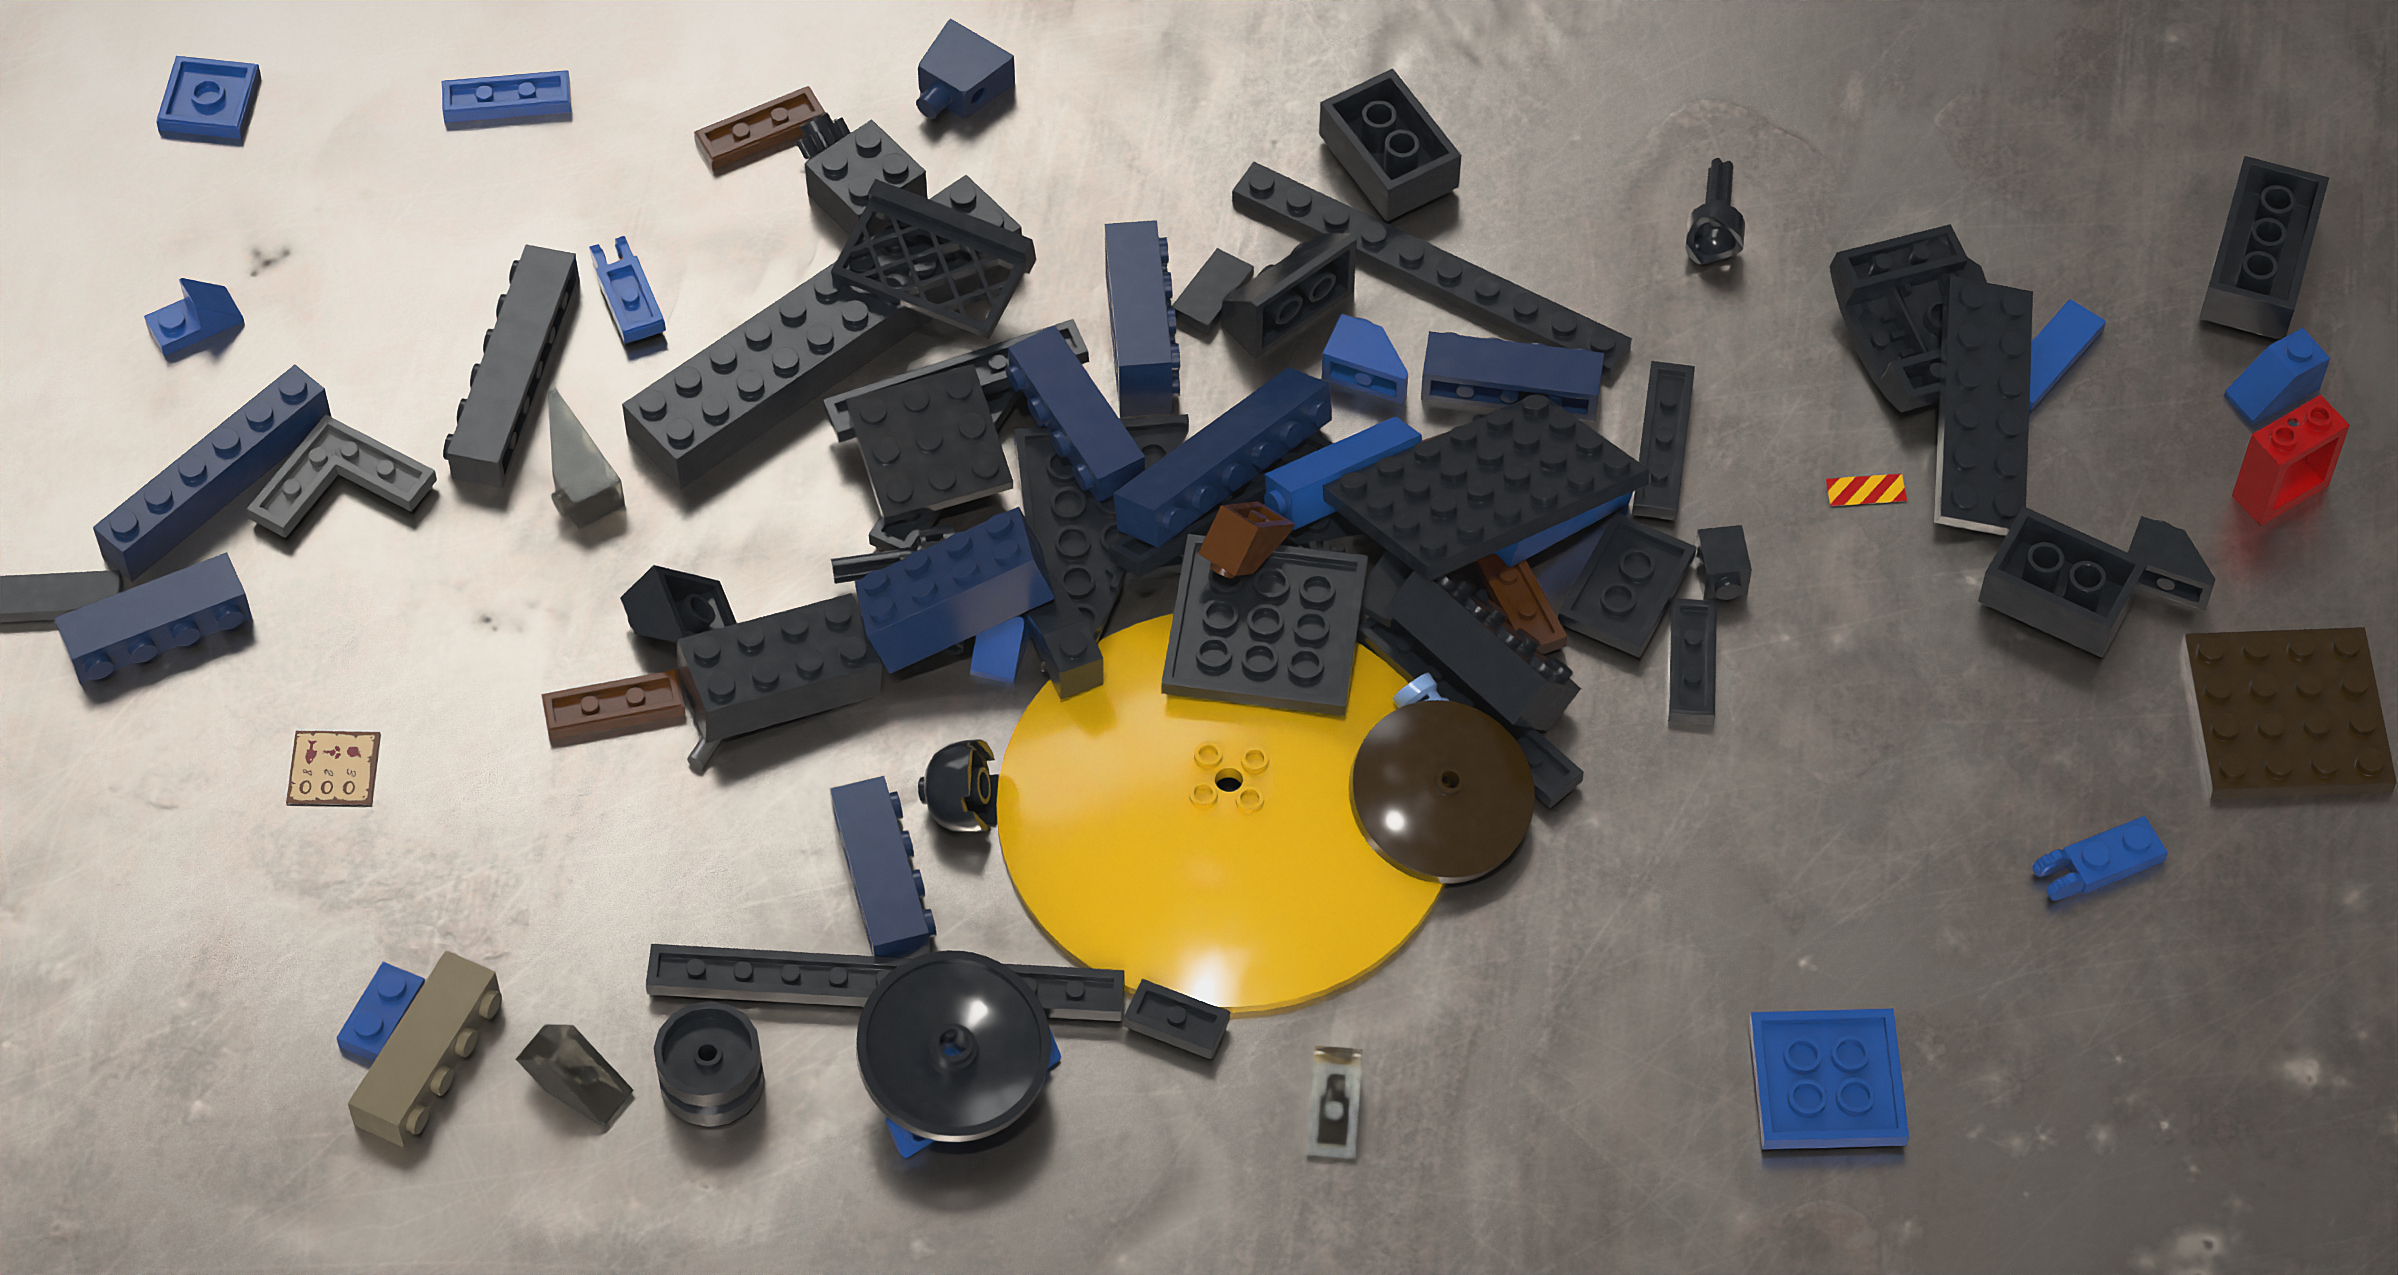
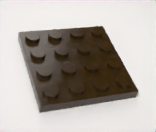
M2365 627L2184 634L2182 649L2210 799L2386 793L2394 791L2397 781Z

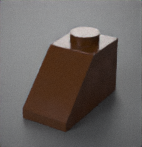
M1259 501L1221 505L1198 554L1211 561L1209 567L1222 576L1234 578L1239 575L1253 574L1290 534L1295 523Z

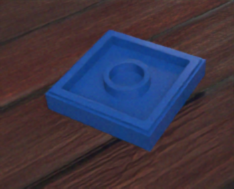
M176 55L156 119L158 130L242 139L261 74L259 64Z

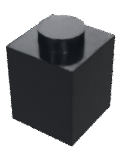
M1742 525L1698 529L1695 542L1697 549L1694 559L1703 599L1719 598L1727 600L1739 595H1747L1752 568Z

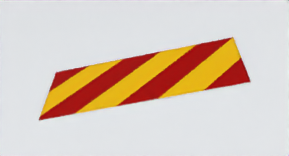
M1902 473L1825 479L1830 506L1907 501Z

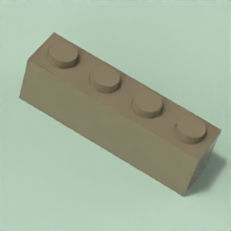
M445 950L350 1098L348 1107L354 1126L403 1148L413 1134L417 1135L422 1131L428 1120L429 1108L437 1095L442 1096L448 1090L453 1079L455 1066L462 1056L467 1057L472 1052L478 1038L479 1028L486 1018L491 1019L496 1014L500 1006L502 994L500 993L495 971Z

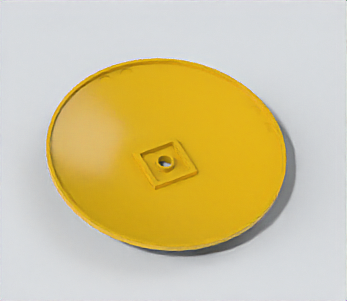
M1173 614L1163 615L1134 624L1097 642L1103 656V685L1060 699L1050 679L1027 706L1016 725L1005 751L998 779L996 804L998 836L1010 879L1028 913L1044 934L1067 956L1083 968L1124 970V991L1135 994L1141 980L1145 979L1228 1010L1230 1013L1286 1007L1324 996L1354 982L1378 967L1414 934L1434 907L1445 883L1428 882L1406 875L1382 859L1361 834L1355 822L1349 800L1351 766L1361 743L1380 720L1396 709H1399L1392 698L1409 684L1383 659L1356 642L1345 716L1161 694V683ZM1231 777L1237 779L1241 783V787L1235 791L1226 792L1219 789L1216 783L1223 778ZM1442 781V783H1443V785H1444L1445 787L1451 788L1449 785H1446V784Z

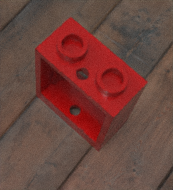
M2320 394L2251 434L2232 497L2259 526H2262L2327 488L2334 473L2350 424ZM2293 421L2298 426L2293 427L2289 425L2288 422Z

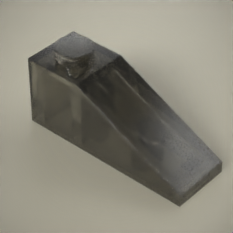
M554 388L548 391L552 475L555 492L551 493V498L559 514L562 517L569 515L577 528L581 529L625 506L622 481L557 389Z

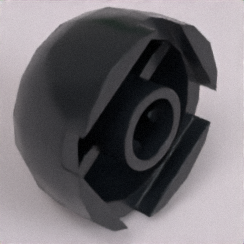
M981 739L951 743L936 752L930 759L925 769V776L919 779L918 794L923 805L927 804L930 814L939 825L958 833H981L991 830L987 824L996 823L999 776L998 774H989L987 761H993L995 758L987 742Z

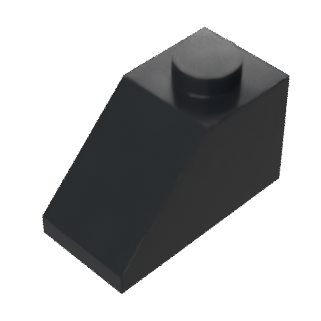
M2141 516L2128 550L2129 554L2148 562L2140 589L2205 611L2216 579L2186 531L2174 527L2165 521Z

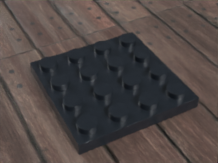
M1188 534L1163 671L1161 694L1345 716L1368 556L1279 545L1253 574L1228 578L1213 571L1209 567L1211 561L1198 554L1206 536Z

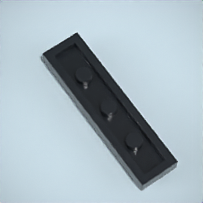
M1651 361L1638 461L1649 469V484L1635 490L1632 515L1676 520L1695 366Z

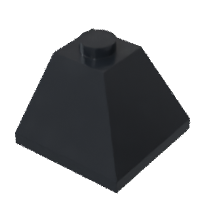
M653 565L620 597L630 627L635 634L677 643V639L737 624L719 580Z

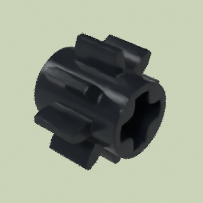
M824 112L800 126L804 136L797 140L796 144L806 160L820 154L851 132L843 117L832 120L828 112Z

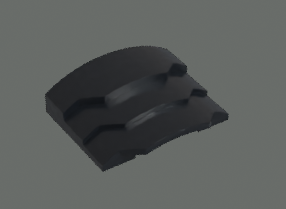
M1951 224L1837 252L1829 266L1836 299L1854 347L1877 387L1901 412L1939 402L1944 282L1950 275L1987 282L1981 265L1967 257Z

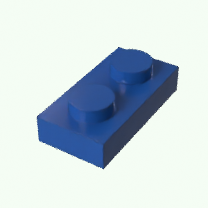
M382 961L336 1037L338 1046L375 1061L422 988L425 978Z

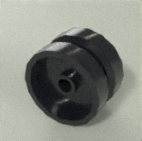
M708 1001L690 1004L671 1014L658 1030L653 1047L662 1098L673 1114L688 1123L711 1127L735 1121L747 1114L758 1101L765 1079L758 1033L747 1015L733 1006Z

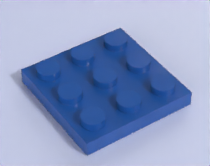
M1894 1008L1751 1012L1749 1027L1762 1149L1907 1146L1909 1130Z

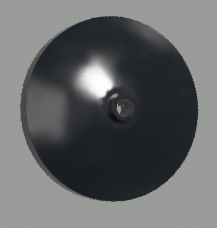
M946 950L923 954L906 961L889 972L878 983L867 999L860 1016L856 1036V1059L860 1077L865 1089L877 1107L889 1119L907 1131L924 1138L944 1142H963L984 1138L999 1132L1016 1121L1029 1108L1038 1095L1045 1080L1051 1053V1036L1047 1017L1039 999L1029 985L1004 964L987 956L966 951ZM948 1048L956 1049L960 1055L954 1054L953 1056H948L944 1053V1050Z

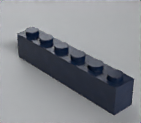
M296 364L291 366L93 526L102 557L114 568L120 570L131 582L135 581L299 447L325 414L332 417L325 388Z
M1290 367L1283 370L1114 492L1118 531L1158 548L1329 423L1332 420L1329 383Z

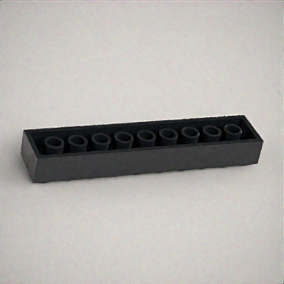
M967 174L930 198L932 201L1022 235V227ZM889 225L870 239L874 240L894 233L893 225ZM922 234L904 240L910 256L934 248L931 238ZM899 242L875 250L881 266L905 258ZM963 250L943 255L949 271L973 263L970 253ZM870 252L852 258L847 270L860 274L876 268ZM938 257L914 265L920 281L944 273ZM834 262L622 403L626 434L681 490L931 321L934 317L832 278L830 271L835 264ZM997 265L983 270L986 281H990L1007 268ZM909 268L885 276L888 286L896 289L915 283ZM978 273L953 281L959 297L972 293L982 286ZM880 278L875 279V281L881 282ZM948 283L924 291L927 301L937 305L954 299Z

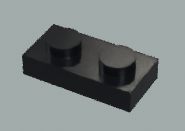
M1142 979L1123 1017L1124 1027L1212 1059L1230 1021V1011Z

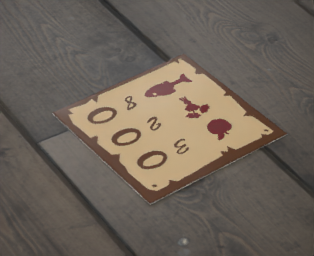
M295 731L286 804L372 805L380 732Z

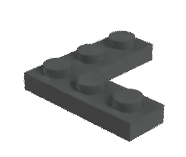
M325 414L247 507L249 519L286 538L338 474L412 512L437 481L436 472L434 469Z

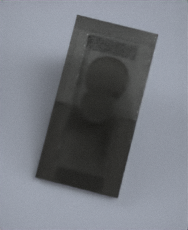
M544 1024L515 1059L545 1092L600 1126H605L634 1091L574 1025Z
M1315 1045L1307 1155L1356 1158L1363 1049Z

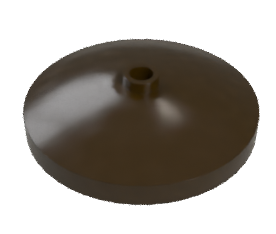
M1428 700L1416 702L1396 709L1385 716L1370 730L1361 743L1354 757L1349 776L1351 810L1365 840L1391 866L1406 875L1428 882H1465L1491 872L1501 865L1518 847L1529 828L1533 816L1535 803L1533 776L1527 758L1517 741L1507 729L1486 713L1453 701ZM1442 781H1443L1446 785H1449L1451 788L1445 787V786L1443 785Z

